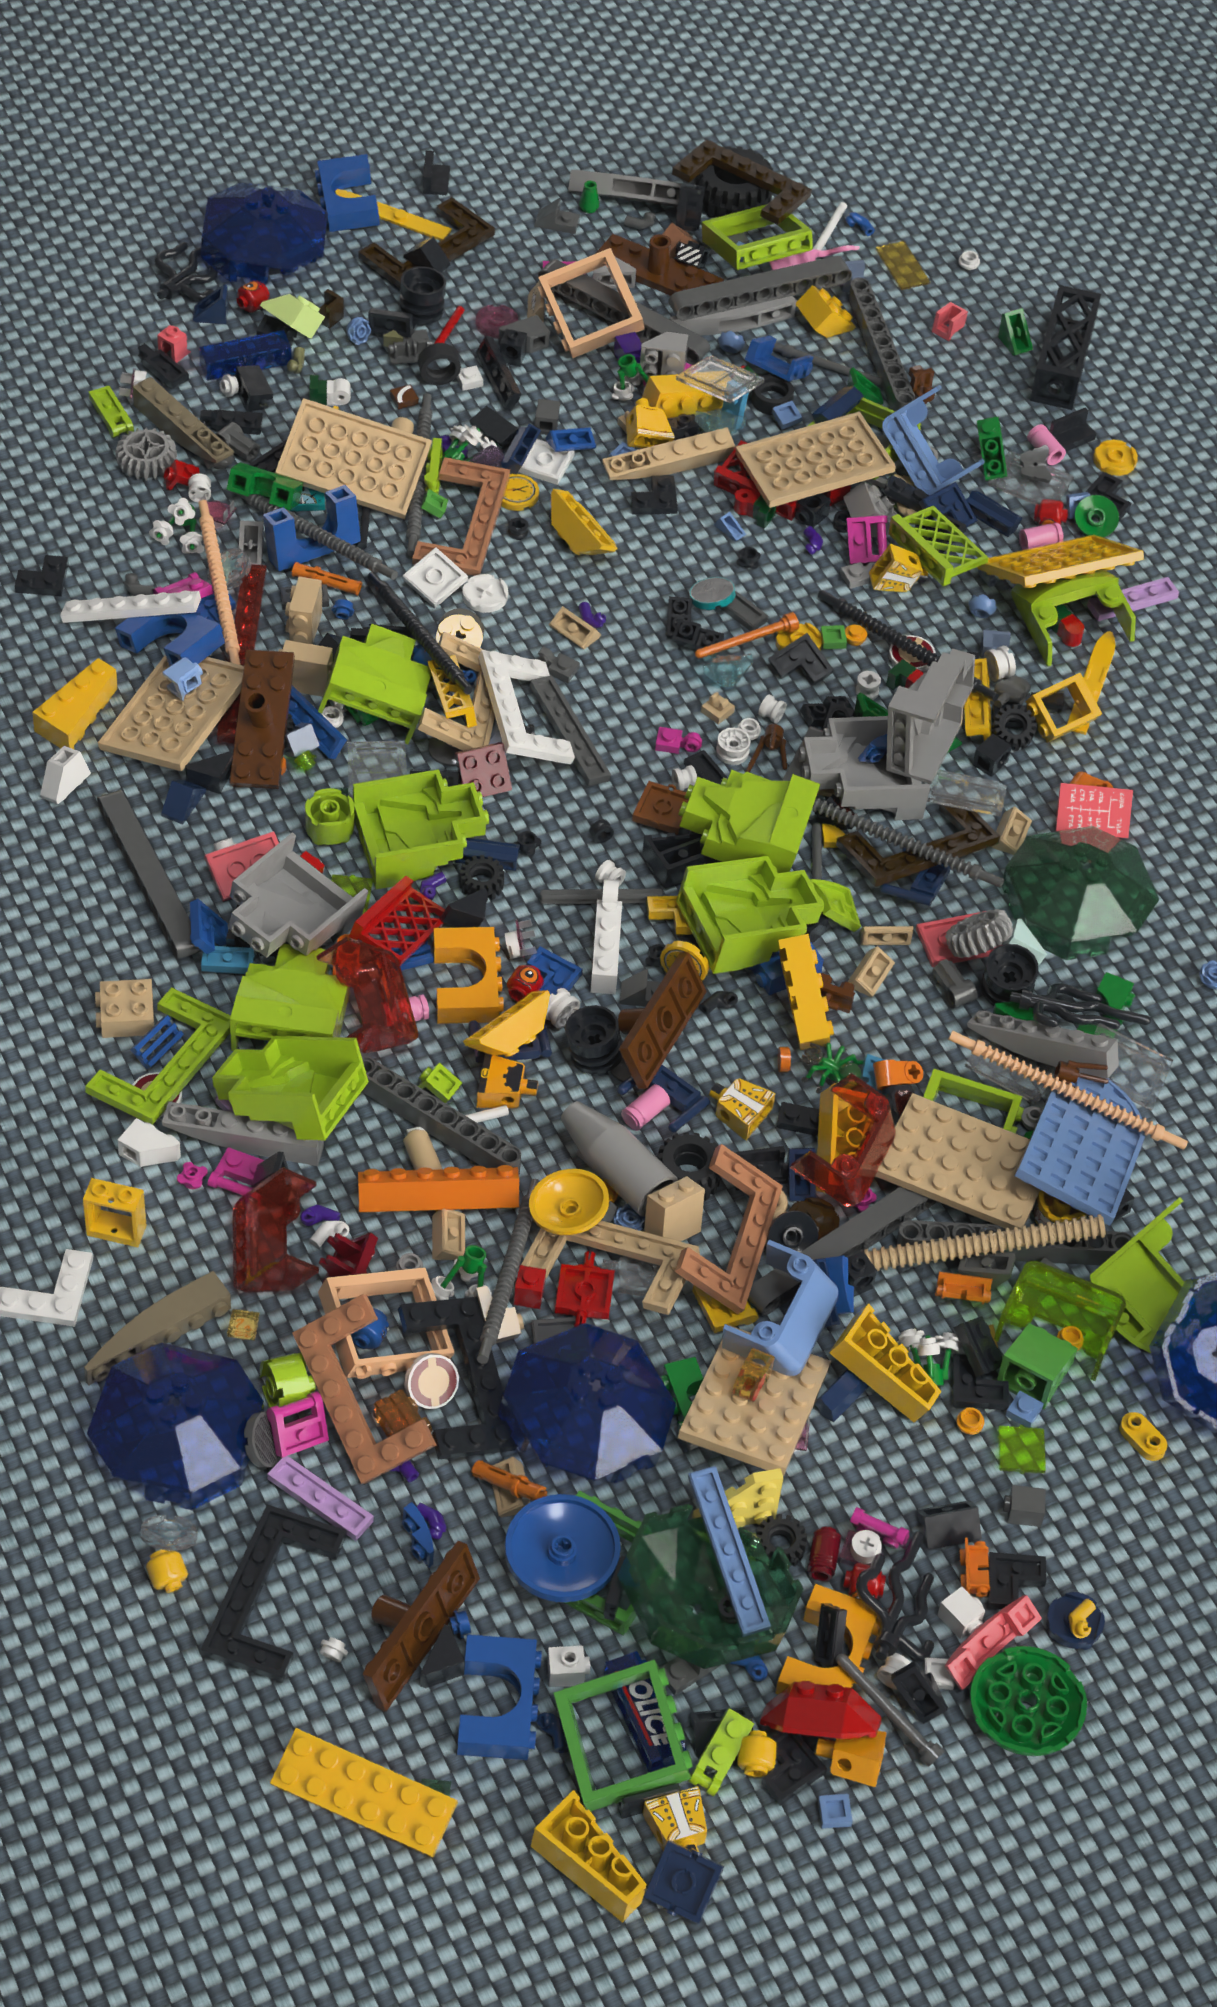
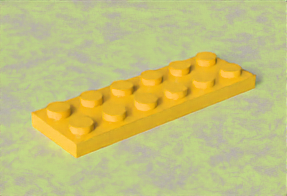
M295 1728L270 1782L271 1785L432 1858L458 1804V1801L454 1798Z

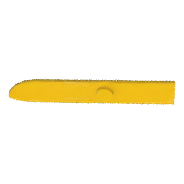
M341 189L335 191V194L345 198L363 197ZM377 201L379 219L429 237L434 236L435 239L440 241L444 240L452 231V228Z
M1107 631L1097 640L1083 677L1096 703L1115 651V638L1111 631ZM1076 703L1073 705L1067 724L1083 717ZM1090 723L1073 730V732L1086 735Z

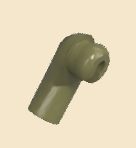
M294 348L293 360H290L287 364L288 371L294 374L301 372L305 360L304 348Z

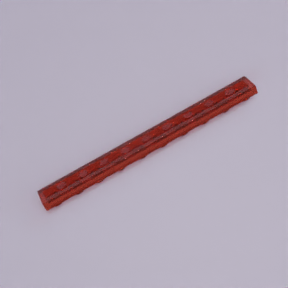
M243 564L234 622L240 646L238 655L242 666L245 664L246 650H255L267 565ZM241 692L219 721L218 743L235 744Z

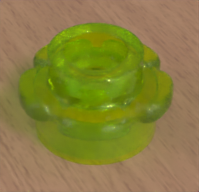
M310 750L305 751L294 760L297 765L296 769H303L304 772L311 769L316 764L314 760L317 755H313Z

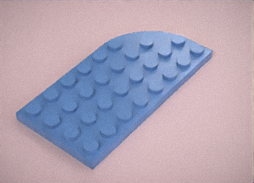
M1078 1077L1076 1083H1072L1075 1087L1079 1086L1080 1090L1085 1089L1087 1094L1092 1092L1093 1097L1098 1095L1100 1100L1106 1099L1108 1104L1113 1102L1114 1107L1119 1105L1120 1110L1126 1108L1127 1113L1132 1111L1133 1116L1140 1115L1129 1096L1109 1078L1107 1084ZM1057 1090L1050 1091L1017 1168L1015 1177L1044 1191L1049 1196L1069 1204L1074 1209H1078L1088 1215H1093V1218L1101 1214L1104 1223L1110 1226L1116 1216L1145 1139L1144 1131L1138 1132L1137 1128L1131 1129L1129 1124L1124 1126V1122L1118 1123L1117 1118L1111 1120L1110 1115L1105 1117L1104 1112L1097 1113V1109L1091 1110L1089 1105L1084 1107L1083 1102L1077 1104V1100L1071 1101L1070 1096L1064 1098V1094L1060 1093L1058 1095Z

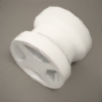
M204 474L192 475L188 480L189 498L198 503L206 495V501H208L211 497L210 478Z
M873 671L860 673L857 678L856 695L861 692L872 700L877 698L881 683L880 676Z
M768 694L762 701L758 714L761 717L770 718L771 722L777 724L785 713L787 703L782 700L777 701L774 696Z
M692 765L686 766L682 770L679 768L672 770V782L677 790L684 791V789L689 787V784L695 785L697 774Z
M606 860L598 868L595 880L600 883H604V880H617L620 886L625 879L626 871L622 868H616L615 863L611 860Z
M898 1653L887 1656L885 1665L881 1666L877 1671V1677L886 1686L897 1689L891 1681V1674L911 1662Z

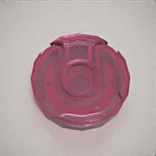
M488 305L481 308L477 313L475 325L482 335L498 339L499 327L517 322L518 315L512 308L505 305H499V307Z

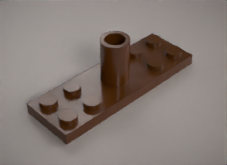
M612 234L596 252L599 253L611 248L615 257L636 269L635 282L670 296L678 291L724 281L721 277L670 257L671 239L662 234L651 237L649 248Z
M246 650L230 784L233 787L279 789L295 661L294 652Z
M689 952L679 953L645 1008L622 1009L619 1013L620 1031L623 1034H628L619 1050L638 1089L648 1088L707 992Z
M457 1541L453 1548L446 1553L443 1562L430 1575L427 1584L412 1605L387 1595H381L375 1601L371 1613L372 1620L393 1629L390 1636L382 1642L380 1650L372 1661L367 1663L362 1673L378 1709L387 1712L437 1641L444 1625L449 1624L450 1617L454 1616V1611H458L480 1580L466 1543Z

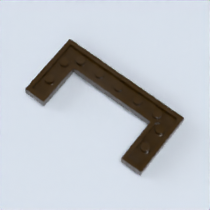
M707 139L672 168V175L690 183L708 166L713 164L776 194L777 196L761 209L760 217L777 225L811 196L812 192L811 188L804 186L802 183L787 178L783 174L770 170L766 166L753 162L749 158L736 154L732 150L719 146Z
M453 197L437 205L436 212L460 229L438 243L449 261L454 260L495 235V228ZM375 242L358 251V258L399 289L403 273L410 268L419 267L409 261L405 263L400 262Z
M961 796L939 803V811L960 832L929 842L927 847L932 845L934 850L939 848L940 852L946 851V855L951 853L954 858L955 856L962 857L999 844L1000 836ZM858 831L838 837L836 841V846L874 887L938 865L937 861L931 862V858L926 860L924 855L919 857V853L913 854L912 850L883 858Z

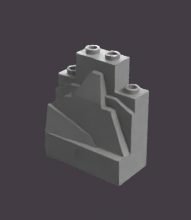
M952 648L950 654L943 652L938 662L933 661L929 670L911 687L898 686L888 706L887 771L932 784L962 725L963 707L974 684L975 655Z
M888 716L828 718L827 728L823 729V737H804L803 745L798 749L799 762H803L802 777L819 783V789H834L835 797H839L841 807H853L855 810L883 809L893 812L894 820L923 819L930 785L922 784L920 780L887 771V755H884L879 762H859L858 757L869 743L875 738L887 734Z
M293 832L234 879L230 891V897L240 906L231 913L228 928L234 935L241 937L255 951L260 952L266 958L286 941L294 949L307 956L312 950L318 949L335 933L338 936L346 934L352 929L354 922L362 916L368 895V890L364 888L355 897H352L293 851L296 838Z

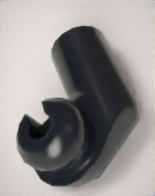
M716 991L702 1002L699 1007L704 1014H709L716 1007L732 1008L738 1002V996L734 992Z

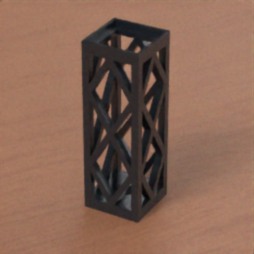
M1059 285L1036 368L1030 401L1073 410L1101 299L1100 293ZM1063 297H1068V298H1070V299H1068L1067 301H1065L1064 303H1062ZM1078 302L1086 316L1083 320L1076 321L1064 318L1062 312ZM1086 302L1093 303L1091 311L1088 308ZM1056 324L1061 325L1062 329L1054 333ZM1080 329L1086 330L1084 338L1082 337L1079 331ZM1068 338L1074 350L1064 356L1058 344ZM1047 357H1049L1052 365L1046 364ZM1078 361L1076 371L1071 370L1070 366ZM1056 384V385H1058L1060 388H1059V389H1055V388H1052L1050 385Z

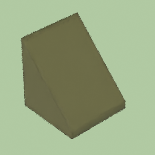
M395 330L383 335L384 347H389L393 342H403V337Z

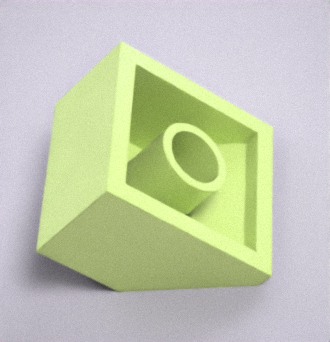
M291 294L264 301L260 305L310 339H312L325 316L318 312L320 310L318 306L300 295L295 298Z

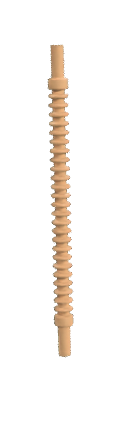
M203 499L198 502L201 515L199 523L207 554L206 557L208 559L207 562L220 625L223 630L225 652L229 655L230 663L241 665L238 655L240 646L226 586L223 564L221 562L214 519L209 513L207 501Z
M953 1030L948 1040L971 1050V1053L977 1057L982 1055L984 1060L989 1058L990 1063L995 1061L997 1066L1002 1064L1003 1069L1008 1067L1010 1072L1016 1071L1017 1075L1023 1074L1024 1079L1029 1077L1031 1082L1036 1080L1037 1085L1042 1083L1044 1088L1050 1087V1091L1057 1090V1094L1063 1093L1064 1098L1070 1096V1100L1076 1099L1077 1104L1083 1102L1084 1107L1089 1105L1091 1110L1097 1109V1113L1104 1112V1116L1110 1115L1111 1120L1117 1118L1118 1123L1123 1121L1124 1126L1129 1124L1131 1129L1137 1128L1138 1132L1144 1131L1145 1136L1150 1134L1151 1138L1156 1141L1161 1139L1182 1150L1187 1146V1140L1166 1131L1164 1126L1160 1124L1153 1125V1121L1148 1123L1146 1118L1140 1119L1139 1114L1133 1116V1112L1127 1113L1126 1108L1120 1110L1119 1105L1114 1107L1113 1102L1108 1104L1106 1099L1100 1100L1098 1095L1093 1097L1092 1092L1087 1094L1085 1089L1080 1091L1079 1086L1074 1088L1072 1083L1066 1084V1080L1059 1081L1058 1076L1053 1078L1051 1073L1046 1075L1045 1070L1040 1072L1038 1067L1033 1069L1032 1064L1027 1066L1025 1061L1019 1062V1058L1012 1059V1055L1006 1056L1005 1051L999 1053L998 1048L993 1050L991 1045L987 1047L985 1042L979 1039L974 1041Z

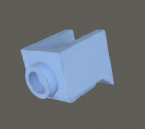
M186 657L162 672L163 676L172 682L167 685V689L182 701H184L187 693L202 684L200 676L203 675L201 667L196 662L192 663Z

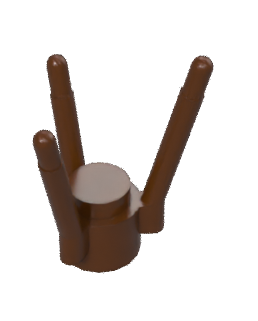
M770 724L766 727L765 735L760 736L759 744L748 764L746 772L750 773L764 745L770 748V750L780 747L783 770H787L786 740L783 739L784 729L780 725Z
M1068 1060V1062L1059 1061L1054 1073V1078L1058 1076L1059 1081L1066 1080V1084L1076 1083L1078 1077L1105 1084L1109 1082L1106 1078L1079 1073V1068L1107 1070V1065L1080 1063Z

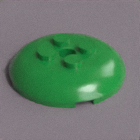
M1016 1646L1004 1649L1003 1652L992 1658H987L980 1665L972 1681L970 1705L978 1726L996 1745L1019 1755L1042 1756L1061 1750L1071 1743L1080 1732L1087 1713V1698L1084 1686L1070 1670L1071 1666L1057 1655L1036 1647ZM1021 1702H1028L1033 1707H1029L1028 1709H1026V1706H1024Z

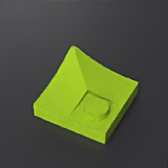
M811 879L817 894L823 900V915L834 920L841 927H846L853 932L861 928L849 888L831 881Z

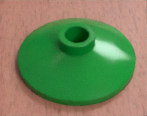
M1091 495L1079 502L1075 509L1074 518L1077 527L1083 534L1104 538L1112 534L1119 522V513L1115 504L1108 498L1100 495ZM1091 517H1096L1098 522L1092 521Z

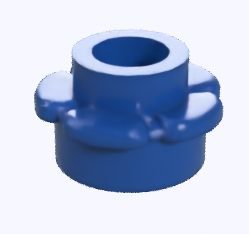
M336 600L331 608L335 617L341 620H346L354 614L353 603L348 600Z
M455 1610V1616L450 1617L453 1634H460V1637L464 1638L463 1635L471 1633L466 1610L461 1612Z

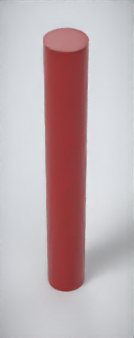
M457 306L434 344L445 343L465 311L462 306Z

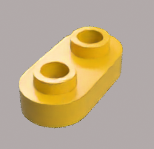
M1130 1412L1123 1416L1119 1427L1120 1433L1134 1449L1149 1461H1157L1163 1458L1167 1449L1165 1437L1142 1414ZM1153 1441L1157 1445H1152L1150 1442Z

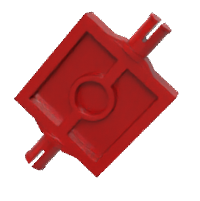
M589 1251L584 1253L583 1264H561L555 1313L576 1316L574 1328L579 1331L580 1322L581 1331L586 1329L587 1318L609 1320L615 1270L601 1269L594 1266L596 1254L592 1251L590 1260H588Z

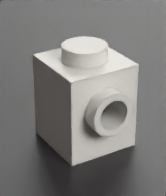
M960 1587L941 1602L937 1616L961 1640L968 1634L971 1635L983 1624L985 1610L979 1599L972 1597L963 1587Z
M583 1646L548 1647L549 1687L575 1686L584 1683L585 1674H590L589 1656L584 1657Z

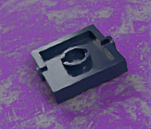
M668 1840L644 1898L665 1907V1912L673 1916L679 1914L699 1924L725 1866L703 1856L702 1852H698L694 1848L690 1850Z

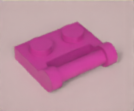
M887 516L847 518L849 565L877 562L887 548ZM870 524L877 525L879 555H872Z
M196 572L188 574L187 578L165 587L159 586L153 589L154 594L199 591L201 598L214 593L212 585L199 578Z
M228 1147L215 1171L211 1173L208 1179V1186L215 1189L220 1187L249 1198V1201L257 1204L263 1193L223 1177L226 1176L252 1185L257 1165L264 1160Z
M319 1392L309 1393L306 1398L281 1407L273 1406L267 1409V1418L272 1426L276 1456L283 1458L329 1441L323 1400ZM311 1408L312 1415L284 1424V1417Z
M859 1507L855 1508L850 1522L853 1523V1526L857 1527V1532L870 1530L883 1539V1544L893 1549H897L898 1546L906 1548L909 1541L908 1529L903 1527L899 1529L866 1514L865 1510Z

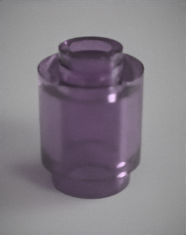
M490 445L474 454L469 462L499 467L501 466L502 459H504V454L499 447Z

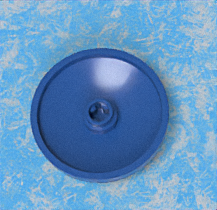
M549 1495L530 1502L515 1515L506 1533L505 1557L512 1576L529 1593L548 1601L574 1602L596 1594L612 1579L620 1557V1537L610 1516L595 1503L574 1495Z

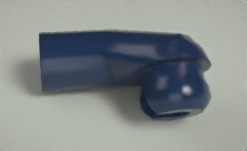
M541 1713L537 1718V1724L544 1732L553 1737L554 1752H568L569 1748L561 1719L552 1713Z

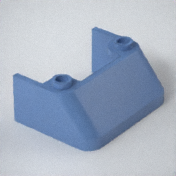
M940 385L887 416L882 424L884 433L915 486L928 495L936 493L985 462L982 458L963 470L960 463L955 459L949 458L939 463L917 424L924 421L928 414L927 406L923 400L942 389Z
M769 1240L766 1249V1264L788 1273L792 1279L801 1282V1285L780 1325L770 1321H762L754 1327L750 1335L725 1324L723 1327L722 1348L770 1369L774 1360L772 1370L787 1376H795L803 1370L837 1302L838 1288L809 1256Z

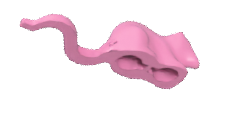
M841 246L824 251L813 249L770 261L769 264L771 270L816 261L817 257L824 258L840 252L859 250V246Z

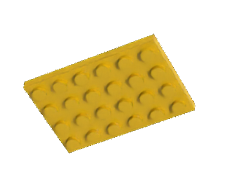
M1090 535L988 558V563L978 566L977 569L986 572L987 575L998 576V579L1009 580L1012 584H1020L1023 588L1036 587L1037 583L1041 582L1050 584L1055 583L1056 579L1059 578L1073 579L1076 578L1077 574H1094L1099 569L1113 570L1117 565L1131 566L1135 564V561L1144 560L1143 550L1096 535Z

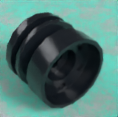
M414 267L406 270L401 276L399 312L412 314L413 321H417L418 324H430L441 319L444 313L446 278L441 272L429 267Z
M1018 944L999 946L989 954L981 980V991L985 999L992 1006H995V1003L1010 1002L1011 992L1022 993V989L1034 991L1039 973L1038 962L1034 954Z
M592 1005L580 1008L569 1016L565 1024V1034L574 1066L580 1071L592 1075L603 1074L613 1070L622 1059L619 1050L622 1045L619 1022L614 1012L606 1007Z

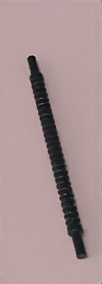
M370 572L367 577L375 586L376 593L394 612L430 657H432L446 676L449 677L450 681L457 684L465 694H470L473 688L464 678L462 670L453 662L389 584L382 581L376 573Z
M824 590L819 591L818 598L833 606L836 612L842 613L843 616H847L848 619H852L853 622H857L858 625H862L868 631L872 630L873 634L877 633L878 637L882 636L883 640L887 639V642H892V645L901 648L902 651H907V654H912V657H917V660H922V663H927L928 666H931L933 661L938 662L941 656L937 657L936 653H932L931 650H927L926 647H922L910 638L907 639L905 635L902 636L900 632L897 633L895 629L892 630L890 626L887 627L886 624H882L881 621H877L876 618H872L871 615H867L866 612H862L861 609L852 606L845 599H838ZM974 677L971 692H978L995 702L999 694L984 686L980 679Z

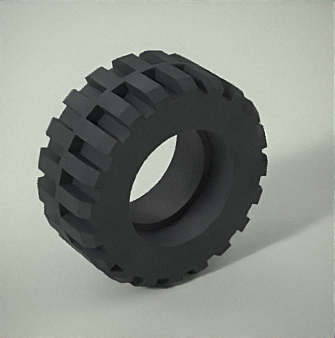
M738 146L737 148L725 147L736 154L773 170L768 160L764 159L761 154L754 153V150H745L743 147ZM713 164L708 166L694 180V185L705 186L702 210L705 213L708 212L709 216L713 218L766 205L772 200V192Z

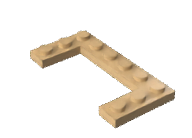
M444 631L439 639V645L442 649H444L448 656L455 655L458 663L479 672L472 699L477 726L468 728L425 708L420 717L418 730L463 751L489 745L495 714L478 658L483 649Z
M600 1221L589 1230L573 1235H557L541 1228L521 1265L546 1269L547 1279L566 1241L659 1265L660 1268L642 1303L644 1309L669 1315L686 1282L685 1278L675 1272L680 1253L686 1247L691 1248L698 1254H700L699 1246Z

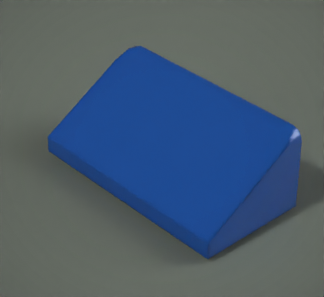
M591 428L551 430L546 436L547 443L555 452L596 448Z

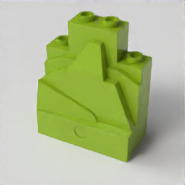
M372 623L364 643L342 636L318 712L323 713L327 700L330 699L407 727L408 730L404 743L409 744L422 715L427 697L426 691L431 677L428 666L410 660L416 639Z
M439 769L353 784L354 822L376 890L393 887L405 875L414 881L432 876L437 866L447 865L451 860L463 859V848L467 847L466 838L485 835L486 825L489 824L488 812L482 808V794L480 791L477 792L474 782L448 787L446 778L442 779Z
M731 770L728 779L723 777L721 785L697 777L695 785L689 784L685 798L689 799L688 803L683 801L678 815L682 816L680 827L702 834L700 843L704 844L701 854L722 862L768 856L772 864L777 868L778 873L790 872L820 784L792 774L790 781H771L749 772L742 774Z
M768 856L688 866L676 900L703 955L708 959L709 967L713 974L741 970L770 961L772 952L779 951L778 940L804 935L807 931L806 924L818 923L821 912L824 909L823 900L817 894L814 884L809 879L805 870L778 873L777 868L772 864Z
M283 944L279 947L275 967L266 964L249 963L245 976H242L230 1017L231 1051L237 1049L240 1037L270 1041L273 1036L340 1037L350 996V978L341 975H329L331 950L318 948L305 956L290 944Z
M273 1036L263 1050L235 1049L212 1077L213 1087L216 1089L218 1099L229 1100L234 1115L249 1116L250 1120L275 1121L293 1129L297 1140L325 1141L369 1082L357 1039L343 1037Z

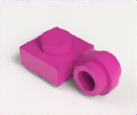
M659 727L655 751L679 754L680 747H683L688 752H697L702 746V739L695 732H690L683 738V730Z

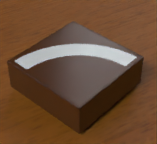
M410 384L390 389V397L398 410L419 404V398Z

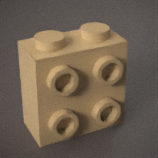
M299 577L296 586L293 585L291 588L290 599L292 600L286 604L285 616H289L286 622V632L289 633L290 641L313 645L322 616V580Z
M286 640L283 649H279V651L294 652L295 654L292 685L300 693L322 697L333 664V649Z
M152 979L100 982V992H95L96 1008L101 1007V1012H96V1027L102 1028V1038L144 1036L154 1026Z
M686 1176L647 1195L644 1232L680 1242L701 1232L705 1189Z

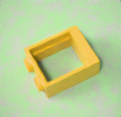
M1081 673L1048 687L1025 701L1027 711L1030 710L1032 712L1031 716H1035L1039 734L1045 738L1047 743L1096 720L1102 715ZM1067 687L1083 717L1057 729L1041 699Z
M91 1178L83 1197L87 1236L139 1247L147 1226L144 1190ZM101 1206L130 1212L132 1217L101 1210Z

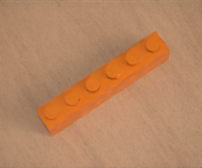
M501 1165L498 1168L474 1166L471 1169L447 1167L437 1170L423 1167L418 1170L395 1168L391 1171L367 1169L364 1172H358L359 1212L444 1210V1208L446 1210L519 1208L518 1167Z

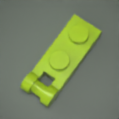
M109 385L88 392L90 401L107 426L112 438L120 436V433L126 432L128 434L129 431L134 432L131 419Z
M433 438L432 447H430L428 453V461L430 463H426L424 480L427 486L425 492L430 489L439 494L441 481L439 480V472L443 461L442 438Z
M727 1708L691 1772V1779L688 1782L694 1786L699 1784L706 1789V1793L714 1797L740 1751L742 1739L749 1735L755 1723ZM707 1766L716 1771L712 1778L704 1774Z

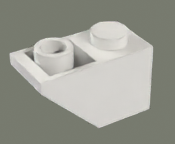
M63 746L47 761L40 793L42 799L59 804L91 774L80 751Z
M137 1118L118 1139L119 1155L140 1167L178 1161L181 1157L180 1142L174 1136L166 1135L157 1130L152 1124L144 1123Z

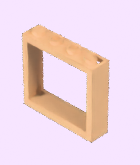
M611 248L538 277L540 286L537 288L541 299L546 298L547 304H545L548 315L554 316V328L557 334H562V346L565 351L569 350L572 359L614 342L615 336L632 332L636 333L645 329L643 318ZM607 266L630 318L573 340L551 291V287Z
M426 1268L326 1278L318 1290L325 1314L341 1306L339 1299L356 1298L362 1294L374 1296L412 1291L416 1303L437 1301ZM447 1329L426 1332L432 1351L358 1359L351 1335L335 1343L346 1378L357 1377L358 1379H364L378 1374L389 1376L396 1372L407 1371L414 1364L413 1361L424 1354L438 1353L451 1359L455 1353Z

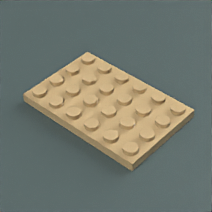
M303 398L275 474L304 482V487L322 493L346 485L356 495L357 504L405 519L432 440Z
M860 412L736 446V455L769 508L895 472L894 462Z
M165 655L99 740L98 746L100 750L183 771L185 765L188 764L240 694L244 666L206 657L198 664L203 671V675L200 676L202 684L187 693L184 701H182L167 689V685L172 682L163 676L162 673L169 668Z
M912 1093L873 1172V1176L1000 1227L1009 1228V1230H1014V1227L1021 1229L1026 1224L1041 1191L1015 1177L1030 1139Z
M736 1328V1329H738V1330H740V1331H743V1332H745V1333L751 1335L750 1332H747V1331H744V1330H742V1329ZM721 1341L679 1430L678 1439L765 1470L781 1468L782 1475L784 1476L830 1369L831 1361L810 1354L803 1370L799 1374L787 1376L775 1370L771 1372V1369L722 1348ZM748 1366L769 1375L771 1372L770 1378L765 1377L764 1385L754 1402L733 1394L737 1393L749 1398L748 1394L736 1390L741 1375L758 1382L762 1380L763 1375L748 1370Z

